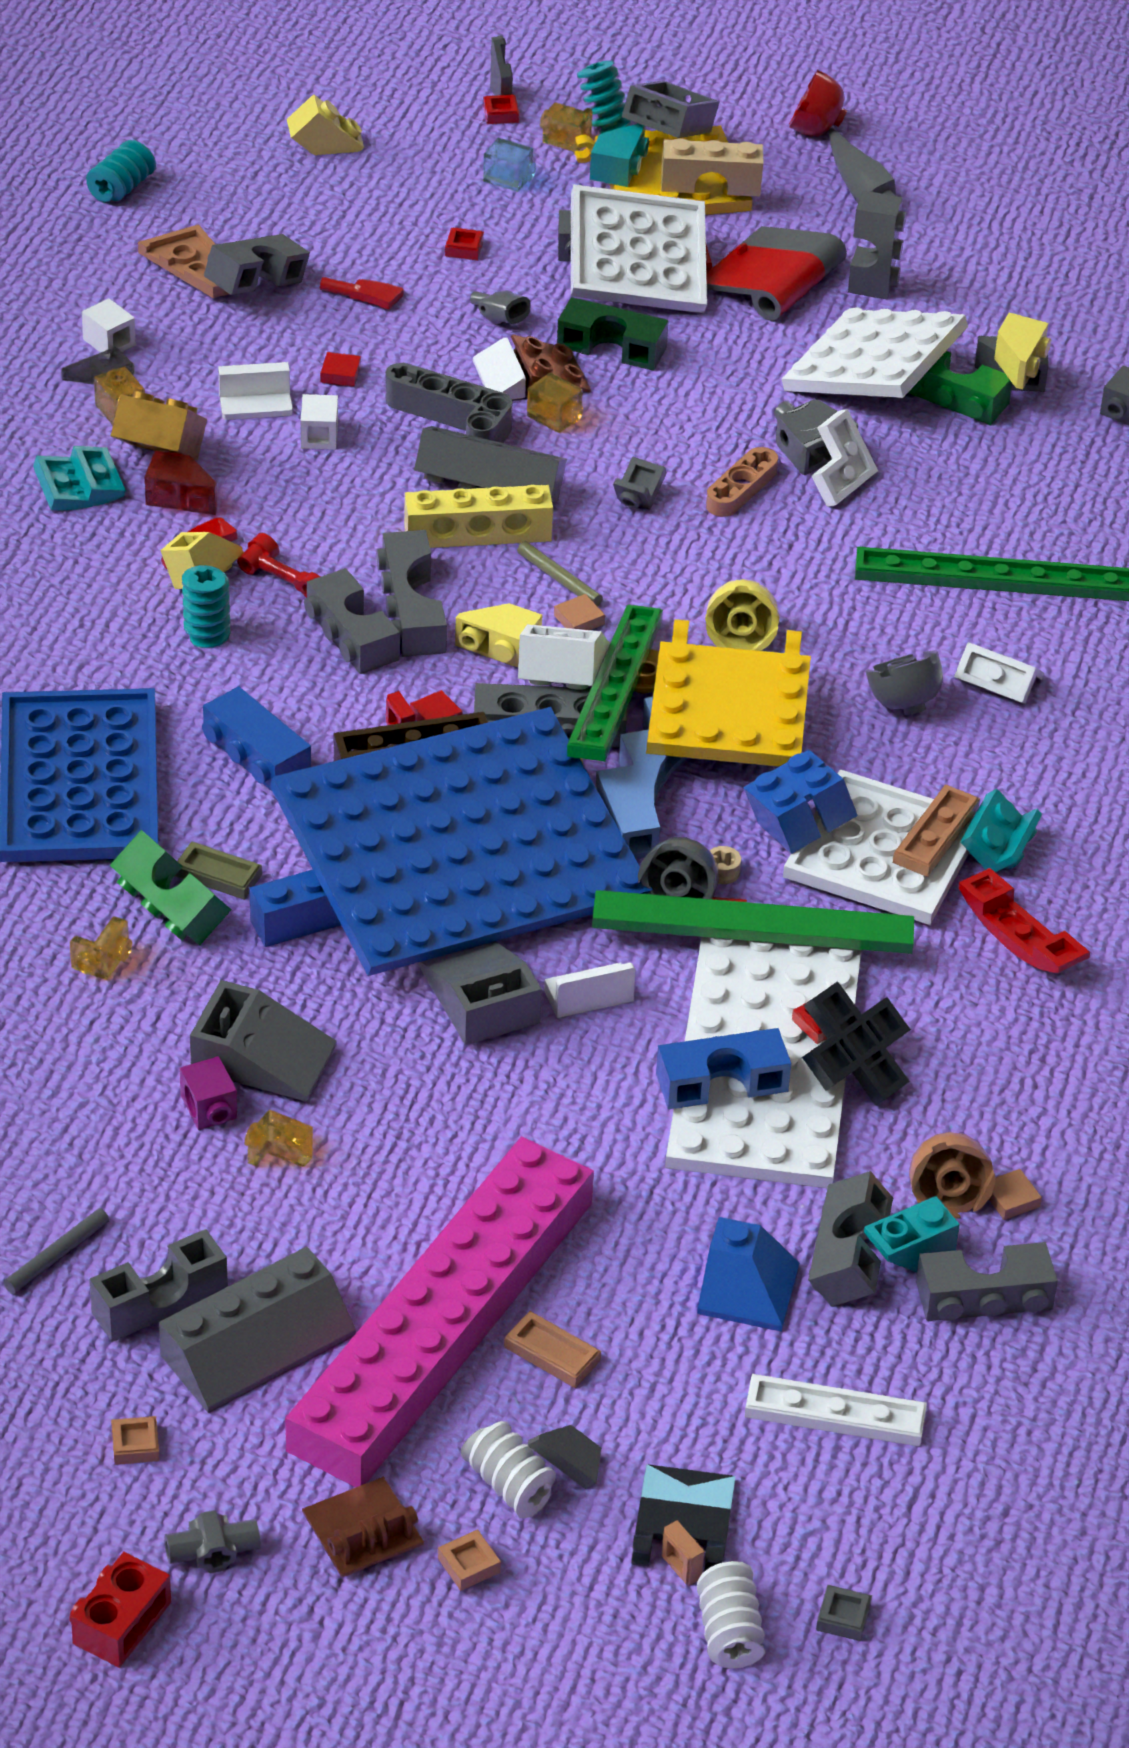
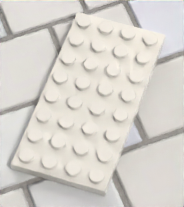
M701 937L685 1041L779 1028L792 1063L789 1092L748 1098L744 1085L737 1079L717 1077L710 1080L708 1104L673 1110L665 1168L827 1188L829 1184L833 1183L846 1077L825 1091L802 1059L804 1055L821 1043L816 1044L792 1021L793 1009L809 1002L837 981L855 1004L861 950Z

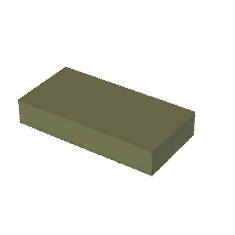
M191 841L177 860L183 867L175 875L185 879L191 873L206 887L245 900L250 893L249 888L255 886L262 876V865Z

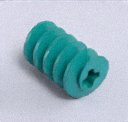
M610 60L593 63L576 74L578 78H587L588 80L580 85V89L591 90V93L583 99L586 103L594 102L595 105L587 109V114L598 115L590 124L592 127L601 126V130H599L601 134L629 126L632 123L631 120L622 117L625 102H623L625 100V93L619 90L622 82L619 78H616L618 76V68L612 66L614 61Z
M136 140L125 141L119 148L113 150L111 154L107 155L103 161H100L96 167L88 172L86 176L88 189L100 202L122 200L126 194H129L133 188L137 187L141 181H144L148 175L155 171V157L144 144Z
M199 565L191 567L182 575L184 630L189 635L190 641L194 646L201 648L220 646L228 640L231 634L229 579L223 571L212 566Z

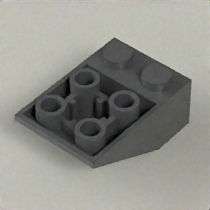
M494 941L418 962L420 969L465 1045L540 1023L542 995L540 985L526 962L498 942Z
M220 980L190 1034L191 1064L219 1056L233 1082L306 1102L337 1045L335 1039L262 991Z

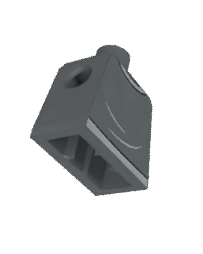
M813 399L798 407H795L789 401H783L776 407L774 417L777 419L776 444L802 475L811 473L832 460L817 427L834 415L837 410L820 400Z

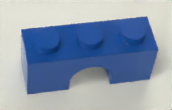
M779 1028L658 1045L656 1076L669 1110L708 1104L710 1080L717 1077H731L740 1081L746 1089L748 1098L789 1092L792 1063Z

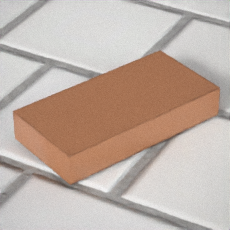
M529 1311L504 1337V1348L574 1388L601 1361L600 1350L532 1311Z

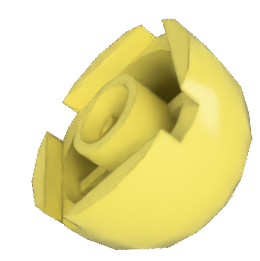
M745 579L729 581L719 587L710 598L705 615L707 634L717 647L762 651L771 644L777 635L780 619L776 599L768 588L756 581Z

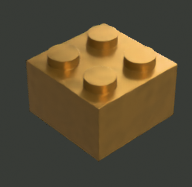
M133 391L132 397L120 394L111 437L131 446L198 461L207 423L206 418L197 414L198 408L189 406L186 402L167 398V402L164 404V400L154 398L155 396L139 391Z

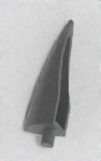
M831 128L829 130V137L835 163L843 181L857 203L863 190L896 196L895 179L883 165L864 154L834 128Z

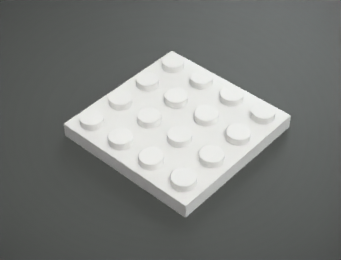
M573 184L571 191V297L704 313L707 306L705 201Z
M857 307L847 309L781 379L784 391L903 398L967 329L966 316L963 314H951L947 311L921 313L919 310L895 312L890 309H880L878 311L862 310Z
M840 769L838 774L845 781L858 816L828 833L825 831L816 810L813 816L821 837L790 855L784 865L783 878L894 914L915 916L914 920L931 925L969 854V851L960 841L973 817L930 875L926 877L892 862L895 850L934 799Z

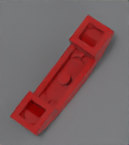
M991 868L959 882L961 894L982 924L1009 951L1026 963L1047 972L1059 973L1090 958V951L1065 930L1054 935L1014 901V888Z

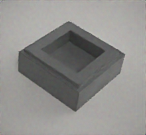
M827 1584L817 1619L816 1630L861 1641L871 1607L872 1595Z

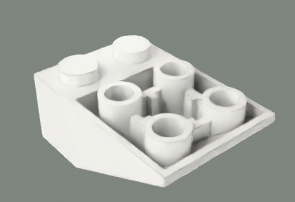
M527 624L520 634L518 679H527L530 684L538 686L558 682L566 683V687L571 689H586L593 685L610 643L601 631Z

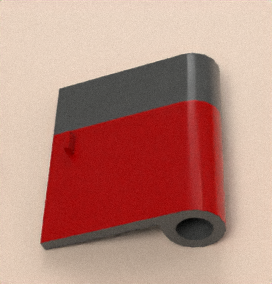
M761 226L706 272L707 290L751 295L757 313L764 319L776 320L840 265L847 256V250L843 241L830 233Z

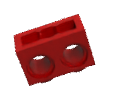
M123 1551L113 1565H107L103 1568L98 1576L96 1586L86 1598L81 1597L73 1606L69 1617L72 1627L73 1645L120 1668L171 1604L170 1574Z

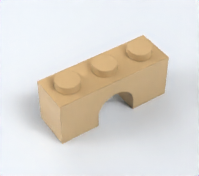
M664 139L661 192L694 193L695 182L699 176L708 172H716L723 175L727 180V195L760 197L764 164L763 145L751 142L723 143L716 140L704 142L688 141L686 139Z

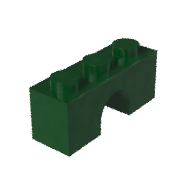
M571 297L558 319L557 344H563L573 352L589 355L592 349L599 344H617L622 347L621 363L654 371L667 348L669 320Z

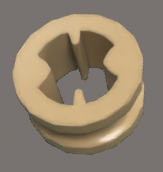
M718 846L709 850L718 864V884H729L736 881L740 876V853L728 846Z

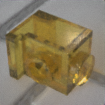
M554 102L541 116L540 127L543 129V143L573 152L580 151L581 148H578L575 137L579 135L591 137L593 109L586 108L583 111Z

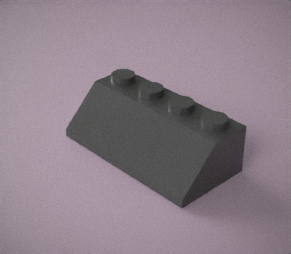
M306 1246L160 1321V1354L209 1413L352 1338L356 1334V1329L332 1274Z

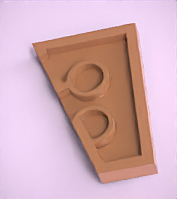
M199 224L138 242L139 254L208 296L216 298L229 294L204 277L208 255L212 245L216 244Z

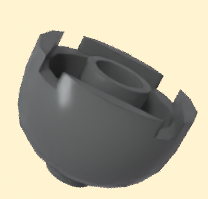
M924 651L925 658L917 660L916 657H913V654L879 663L873 666L874 670L867 669L865 672L874 697L889 709H903L904 715H911L926 710L925 703L935 698L942 686L943 672L938 652Z
M672 837L658 843L646 855L638 872V882L641 880L642 885L649 889L652 887L653 891L651 890L648 893L651 895L713 899L719 882V869L712 853L700 842L687 837Z

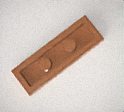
M945 784L895 850L892 863L928 877L978 810L980 798Z

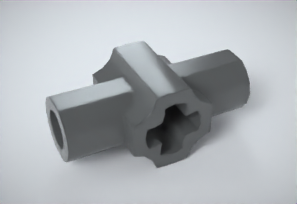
M216 1510L200 1513L196 1519L189 1522L188 1531L164 1535L165 1551L169 1564L196 1560L198 1568L206 1569L209 1573L224 1571L228 1565L236 1562L238 1552L256 1550L261 1547L260 1532L256 1519L229 1523L227 1515L218 1514Z

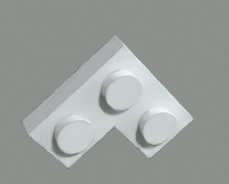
M848 409L837 411L817 427L832 460L815 472L812 478L827 507L840 503L878 472Z

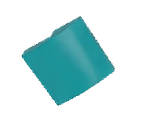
M73 446L70 457L36 455L33 468L51 510H77L115 501L125 495L126 490L107 447Z

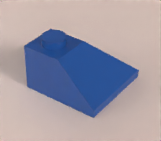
M718 1217L709 1248L697 1314L782 1332L800 1262L761 1225Z

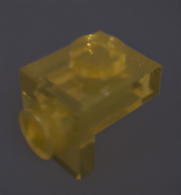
M113 916L95 942L74 936L70 941L71 967L84 974L108 980L121 961H126L131 952L132 940L129 938L128 920Z
M269 1109L258 1123L254 1122L251 1124L246 1133L245 1145L248 1146L247 1163L257 1166L268 1153L304 1168L312 1159L313 1127Z

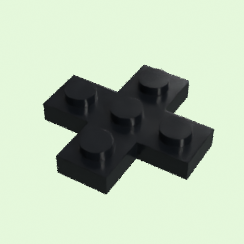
M837 981L804 1004V1007L827 1037V1040L804 1055L802 1059L825 1091L852 1073L875 1106H877L910 1082L886 1049V1047L911 1030L888 997H885L861 1014Z

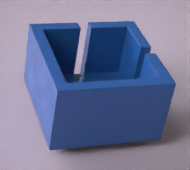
M810 750L792 756L785 764L771 772L759 775L755 781L743 787L758 824L791 854L821 837L808 801L813 799L823 827L828 833L858 816L844 779L832 768L826 766Z

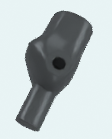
M503 290L491 295L474 291L470 296V302L473 305H477L480 313L495 325L501 323H520L530 314L531 303L529 298L509 290Z

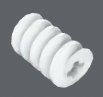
M500 1421L492 1426L477 1430L466 1440L461 1448L463 1459L470 1462L475 1472L480 1473L483 1480L487 1484L492 1485L493 1490L498 1496L503 1497V1500L509 1507L514 1508L519 1518L526 1519L537 1514L546 1505L551 1496V1487L556 1478L555 1471L551 1467L544 1468L545 1462L542 1457L533 1456L534 1450L528 1444H522L523 1439L518 1433H511L512 1428L507 1421Z
M730 1561L712 1566L702 1573L697 1581V1593L700 1597L699 1605L702 1611V1623L705 1627L704 1635L707 1641V1653L712 1662L729 1669L752 1665L759 1661L766 1653L761 1645L765 1634L761 1628L762 1617L758 1612L759 1601L755 1596L754 1573L750 1565L743 1562Z

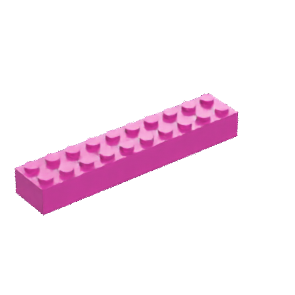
M521 1136L286 1416V1452L354 1487L367 1483L592 1205L594 1170Z

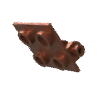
M511 335L516 347L513 351L525 375V386L530 396L535 398L543 397L550 383L590 393L591 389L584 377V373L569 347L563 344L553 345L541 342L532 336Z
M384 1476L302 1508L304 1516L341 1578L424 1545L423 1539L413 1525L418 1523V1516L414 1507L408 1506L405 1508L400 1504Z

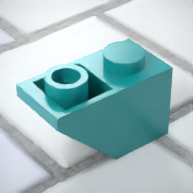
M637 123L599 134L591 151L589 180L628 187L632 176L639 173L641 157H646L650 140L645 137L646 126Z
M934 1196L865 1226L864 1233L888 1262L917 1272L920 1254L956 1250L960 1224L937 1196Z

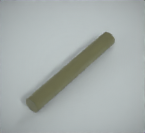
M527 541L519 545L517 552L561 585L577 596L586 594L597 607L601 604L602 595Z

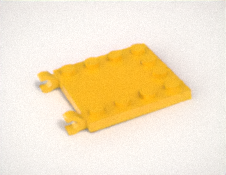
M721 125L713 126L711 133L676 138L661 131L645 130V137L650 140L647 156L641 157L638 175L632 176L628 187L609 184L613 190L705 201V215L752 211V197L727 195V180L723 175L716 172H708L699 176L695 182L694 193L661 192L664 139H686L688 141L704 142L716 140L728 143ZM588 135L575 137L578 148L587 147L582 151L574 152L577 162L586 163L591 160V151L599 135L595 136V141Z
M674 619L672 642H660L646 754L779 767L788 762L792 756L802 753L811 656L800 655L802 631L787 630L785 653L688 644L689 620Z

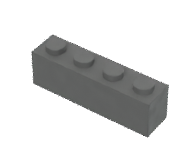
M430 426L422 428L414 471L423 472L424 479L444 483L445 478L458 481L457 486L463 489H478L479 486L491 488L549 485L553 503L559 500L567 459Z

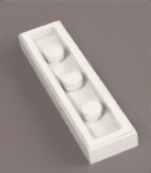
M752 1374L745 1407V1417L920 1447L927 1403Z

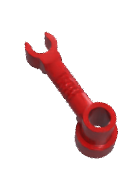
M258 533L248 543V549L237 558L239 568L248 575L254 574L261 568L294 585L307 598V581L320 576L313 572H299L275 560L280 552L278 544L268 534Z

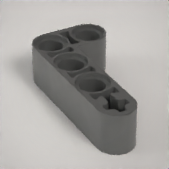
M395 363L387 367L385 374V400L388 406L465 430L467 435L504 443L512 431L513 402L509 395L408 363Z

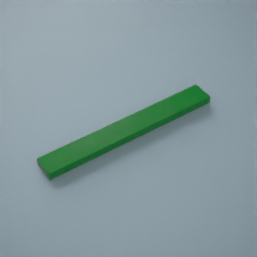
M857 547L855 580L1129 601V568L872 547Z
M629 604L626 606L567 744V757L606 761L663 619L662 609Z
M596 890L592 928L912 954L915 916Z

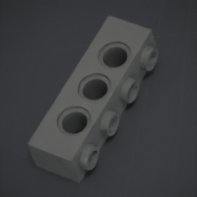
M476 683L474 713L485 712L487 721L492 722L551 707L568 739H570L591 688L571 689L554 686ZM627 709L611 748H620V735L626 733Z

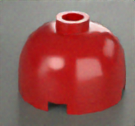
M817 69L789 123V128L807 136L826 134L833 125L839 128L848 111L842 108L845 95L840 84L831 76Z

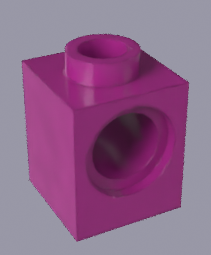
M219 1056L180 1067L181 1098L198 1130L237 1119V1090Z

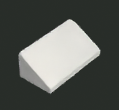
M508 338L497 341L473 357V363L484 387L509 395L512 400L525 398V375Z

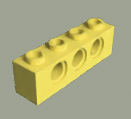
M549 485L405 492V531L426 530L430 548L512 544L524 541L528 543L552 541L553 505Z

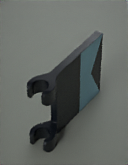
M646 1464L636 1530L633 1538L631 1564L648 1567L653 1539L663 1540L664 1527L677 1520L699 1545L707 1546L704 1572L712 1566L723 1563L736 1476Z

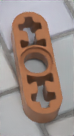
M756 447L749 450L708 488L707 510L711 514L720 517H727L736 513L776 476L778 467L777 453L766 447ZM735 480H747L750 483L741 484L735 482Z

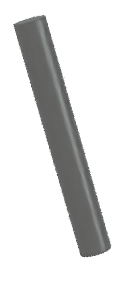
M98 1208L7 1277L3 1283L8 1292L11 1294L18 1292L109 1222L107 1213L103 1209Z

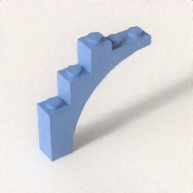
M653 697L644 698L642 724L644 730L620 735L619 764L621 767L596 771V789L635 859L645 858L659 843L660 824L655 810L658 793L670 774L687 759L686 757L646 754Z

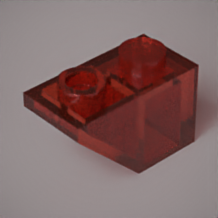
M155 450L144 477L146 505L216 515L217 482L190 455Z

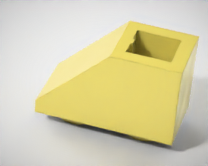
M314 94L287 118L291 138L313 155L360 152L364 148L361 137L362 129L358 123L352 118H344L330 101H322Z
M1009 312L998 330L994 359L1014 386L1023 390L1030 377L1035 378L1039 369L1040 358L1045 359L1049 353L1051 338L1047 337L1049 323Z
M181 532L160 550L175 589H182V575L189 568L206 565L225 572L244 553L241 546L210 532Z
M510 603L459 613L456 616L455 646L518 667L520 634L527 624L542 626V614Z

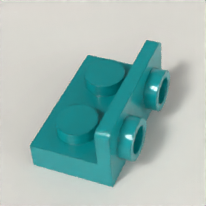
M995 789L984 797L960 843L985 870L991 868L994 872L1003 868L1010 870L1023 859V850L1026 844L1036 835V826L1042 813L1036 808L1021 815L1014 805L998 789Z

